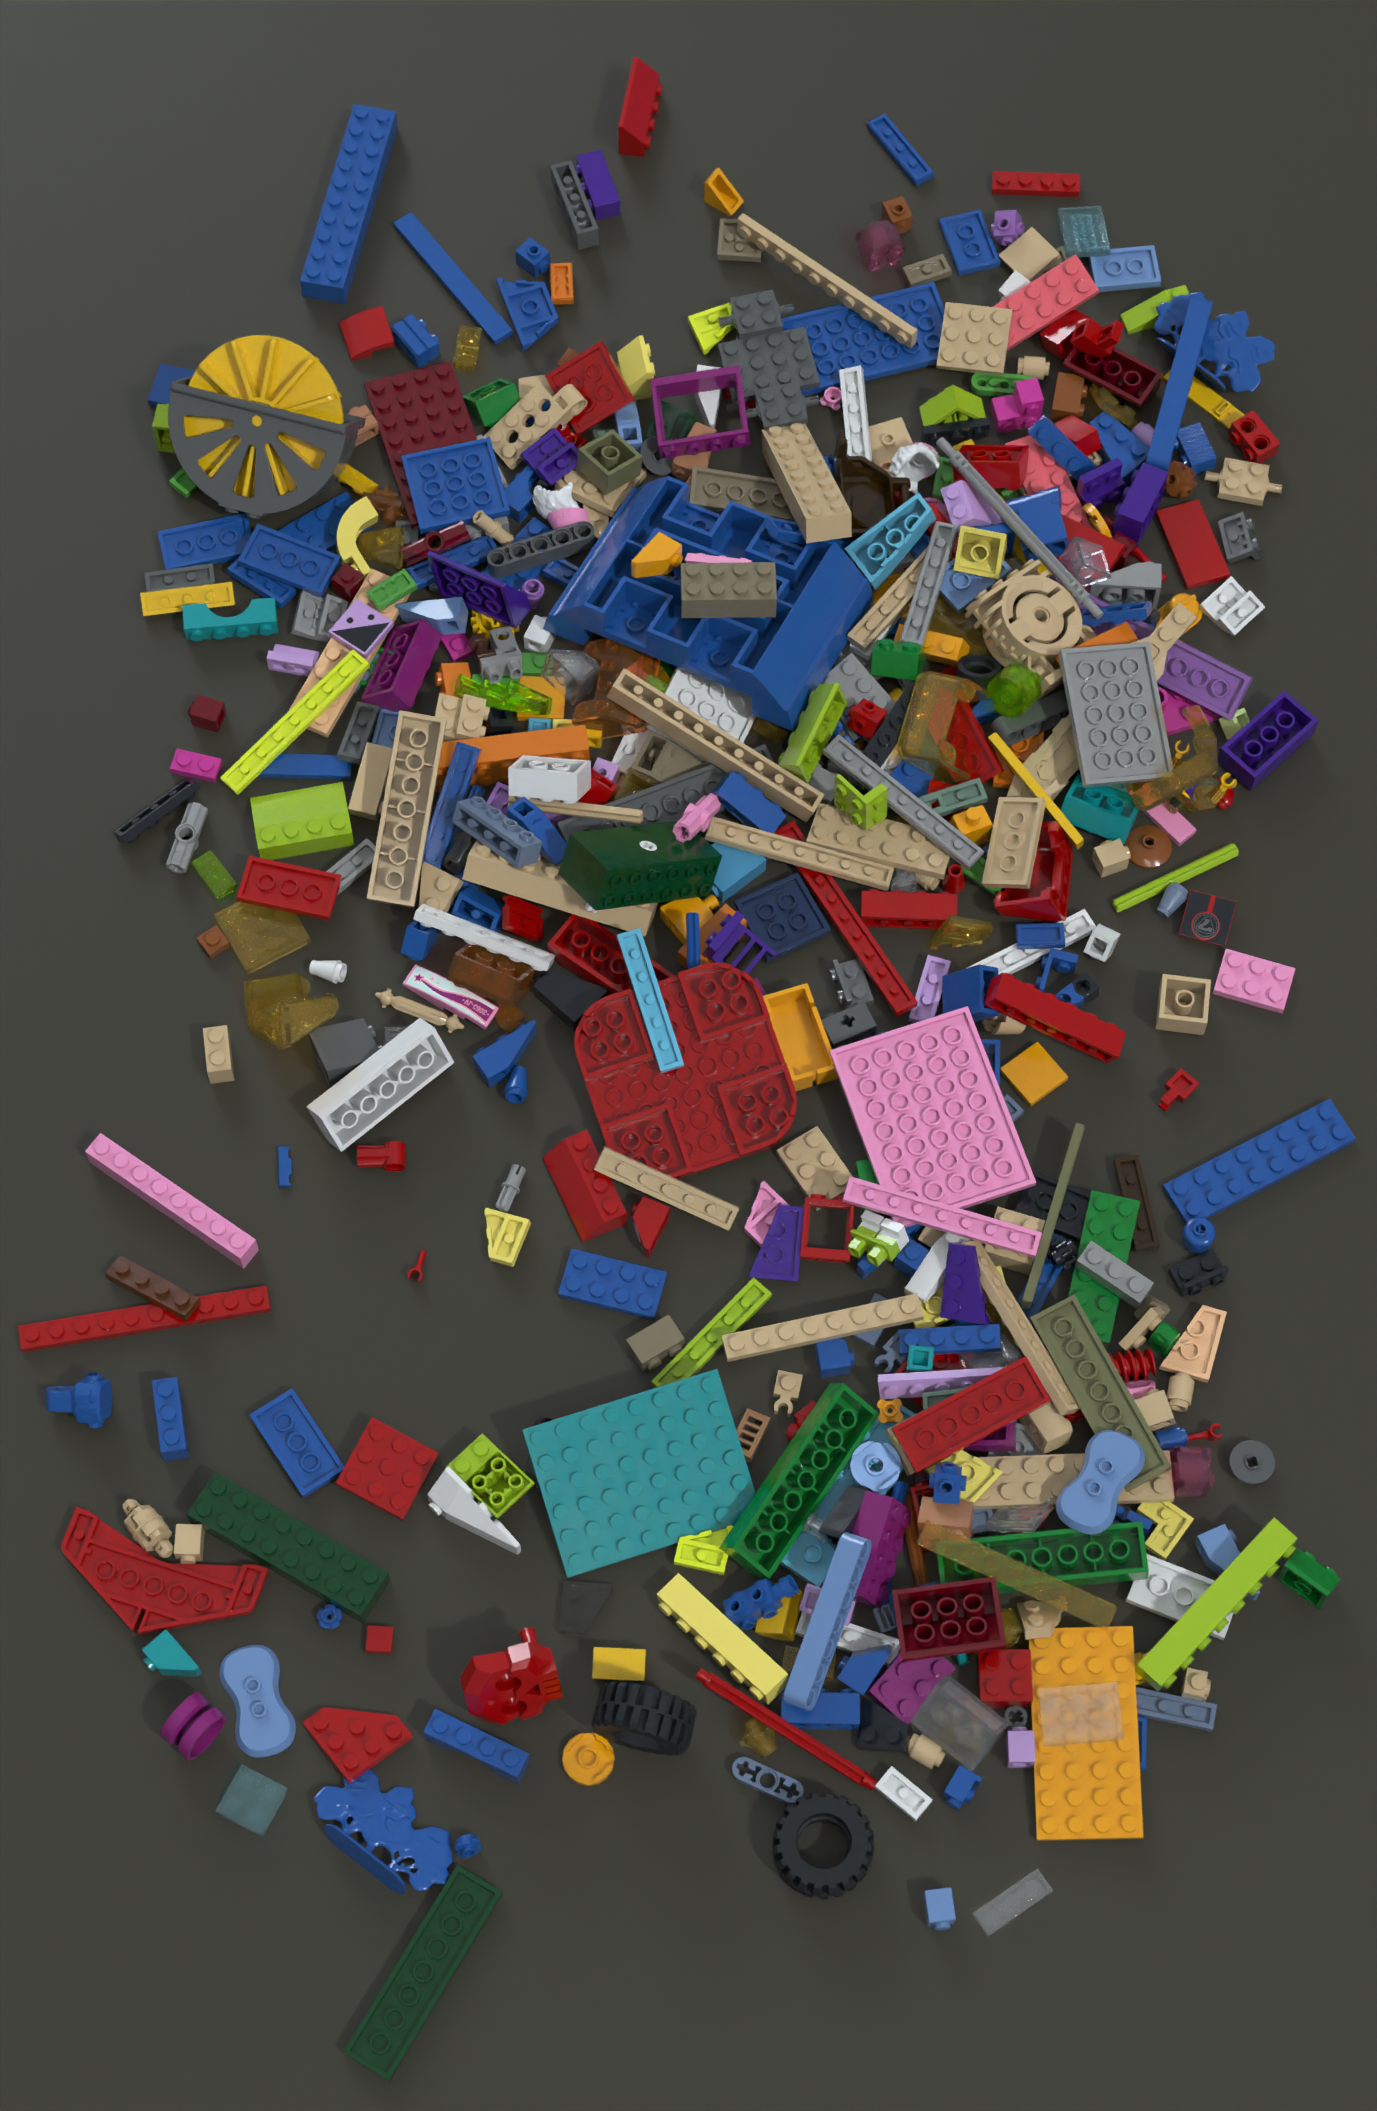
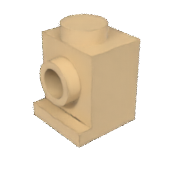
M1187 1668L1183 1675L1180 1696L1206 1702L1211 1687V1681L1207 1679L1208 1672Z

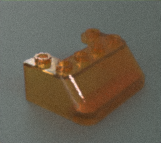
M608 638L586 642L584 649L585 659L590 663L601 662L595 699L583 701L576 706L573 712L572 724L574 726L586 725V729L602 731V739L641 733L647 730L646 726L648 723L615 703L607 695L624 668L657 688L662 660Z

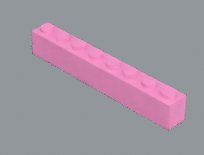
M102 1133L86 1149L85 1153L89 1163L243 1269L259 1251L256 1239Z

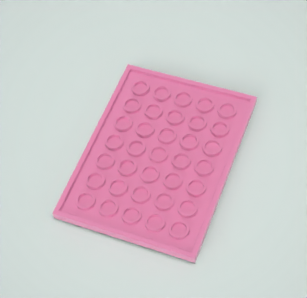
M968 1006L830 1050L831 1060L878 1185L960 1209H965L1036 1185L1035 1177ZM890 1216L892 1221L904 1225L905 1228L916 1225V1223Z

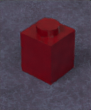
M1117 531L1112 539L1125 545L1123 553L1113 567L1120 570L1127 567L1133 559L1137 542Z
M344 563L331 579L333 593L351 604L364 582V574Z
M197 695L195 702H191L188 709V715L193 726L217 733L227 714L224 702Z

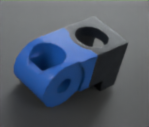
M1085 971L1055 996L1057 999L1065 1003L1074 1004L1078 1008L1099 996V986Z

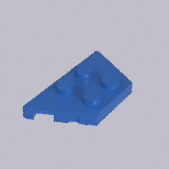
M496 278V284L522 350H527L559 323L558 315L544 282L537 281L527 282L526 280L517 279L516 282L503 281V278Z

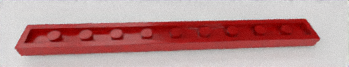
M794 821L778 828L774 832V834L805 843L807 840ZM794 865L896 1017L917 1007V1000L833 877Z
M266 1285L198 1296L201 1304L186 1321L155 1304L20 1325L18 1326L20 1347L22 1352L267 1313L271 1312L268 1288Z

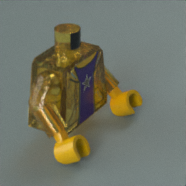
M1181 740L1177 741L1175 744L1177 752L1171 756L1175 777L1164 780L1163 784L1167 788L1165 797L1169 799L1165 804L1166 809L1170 813L1176 814L1181 808L1188 814H1192L1196 810L1202 811L1214 808L1226 795L1228 788L1236 787L1237 780L1234 779L1230 784H1226V780L1231 774L1225 773L1221 777L1220 782L1187 757L1182 759V755L1189 752L1190 746L1188 744L1185 751H1179L1178 747L1181 744Z

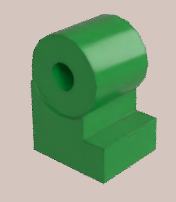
M1163 1321L1153 1332L1147 1345L1165 1358L1180 1339V1332Z

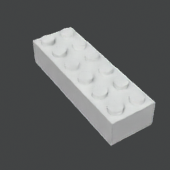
M419 1018L310 1103L307 1109L326 1140L342 1152L455 1062L436 1029Z

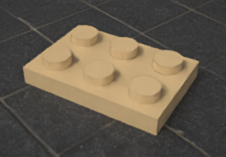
M818 1126L776 1150L777 1156L806 1197L810 1198V1194L825 1195V1199L835 1200V1196H843L845 1194L849 1177L853 1176Z

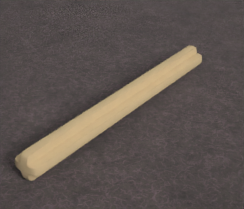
M510 796L508 798V807L519 800L517 796ZM539 798L528 799L544 813L640 824L643 821V811L639 809L580 802L565 804L562 800L542 802Z

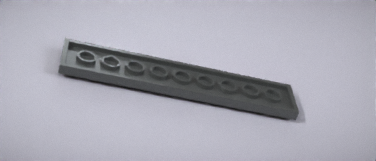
M765 744L753 748V750L774 762ZM711 764L605 804V806L642 810L643 821L640 824L573 816L558 822L556 828L562 838L568 843L570 833L679 821L690 803L695 805L703 795L712 793L727 772ZM721 806V807H720V810H719L717 813H720V812H722V811H725L726 809H724V808Z

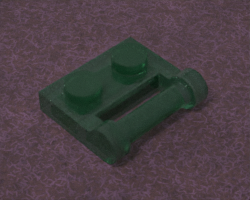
M661 401L666 441L675 440L671 436L679 417L685 419L677 439L687 438L693 423L697 421V412ZM655 415L646 433L645 440L649 437H657Z

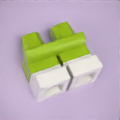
M865 1210L861 1215L862 1222L859 1227L850 1231L853 1239L848 1245V1250L852 1256L857 1258L861 1257L865 1251H868L869 1253L866 1255L868 1261L879 1267L885 1259L892 1262L908 1243L909 1238L904 1225L888 1218L884 1219L883 1216Z

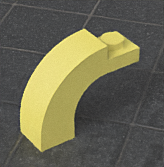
M367 496L352 504L343 514L338 525L336 550L337 555L341 556V565L351 563V567L364 574V580L368 573L371 572V569L360 554L356 545V539L363 530L378 522V513Z

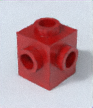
M863 698L857 705L853 704L847 715L850 718L847 727L871 740L883 723L887 711Z

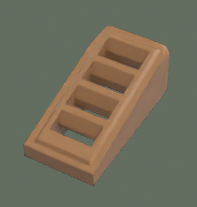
M748 1408L736 1431L740 1443L750 1447L749 1450L742 1448L746 1462L751 1464L769 1424L770 1417ZM749 1417L761 1421L762 1425L759 1426L749 1422ZM745 1426H748L750 1428L758 1430V1433L755 1434L753 1432L745 1430L744 1428ZM743 1434L748 1437H751L754 1439V1441L751 1442L749 1440L741 1438V1435Z

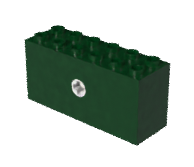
M678 821L570 833L558 874L587 902L585 910L597 913L598 910L709 896L722 855L699 833L684 843L677 840L672 831Z

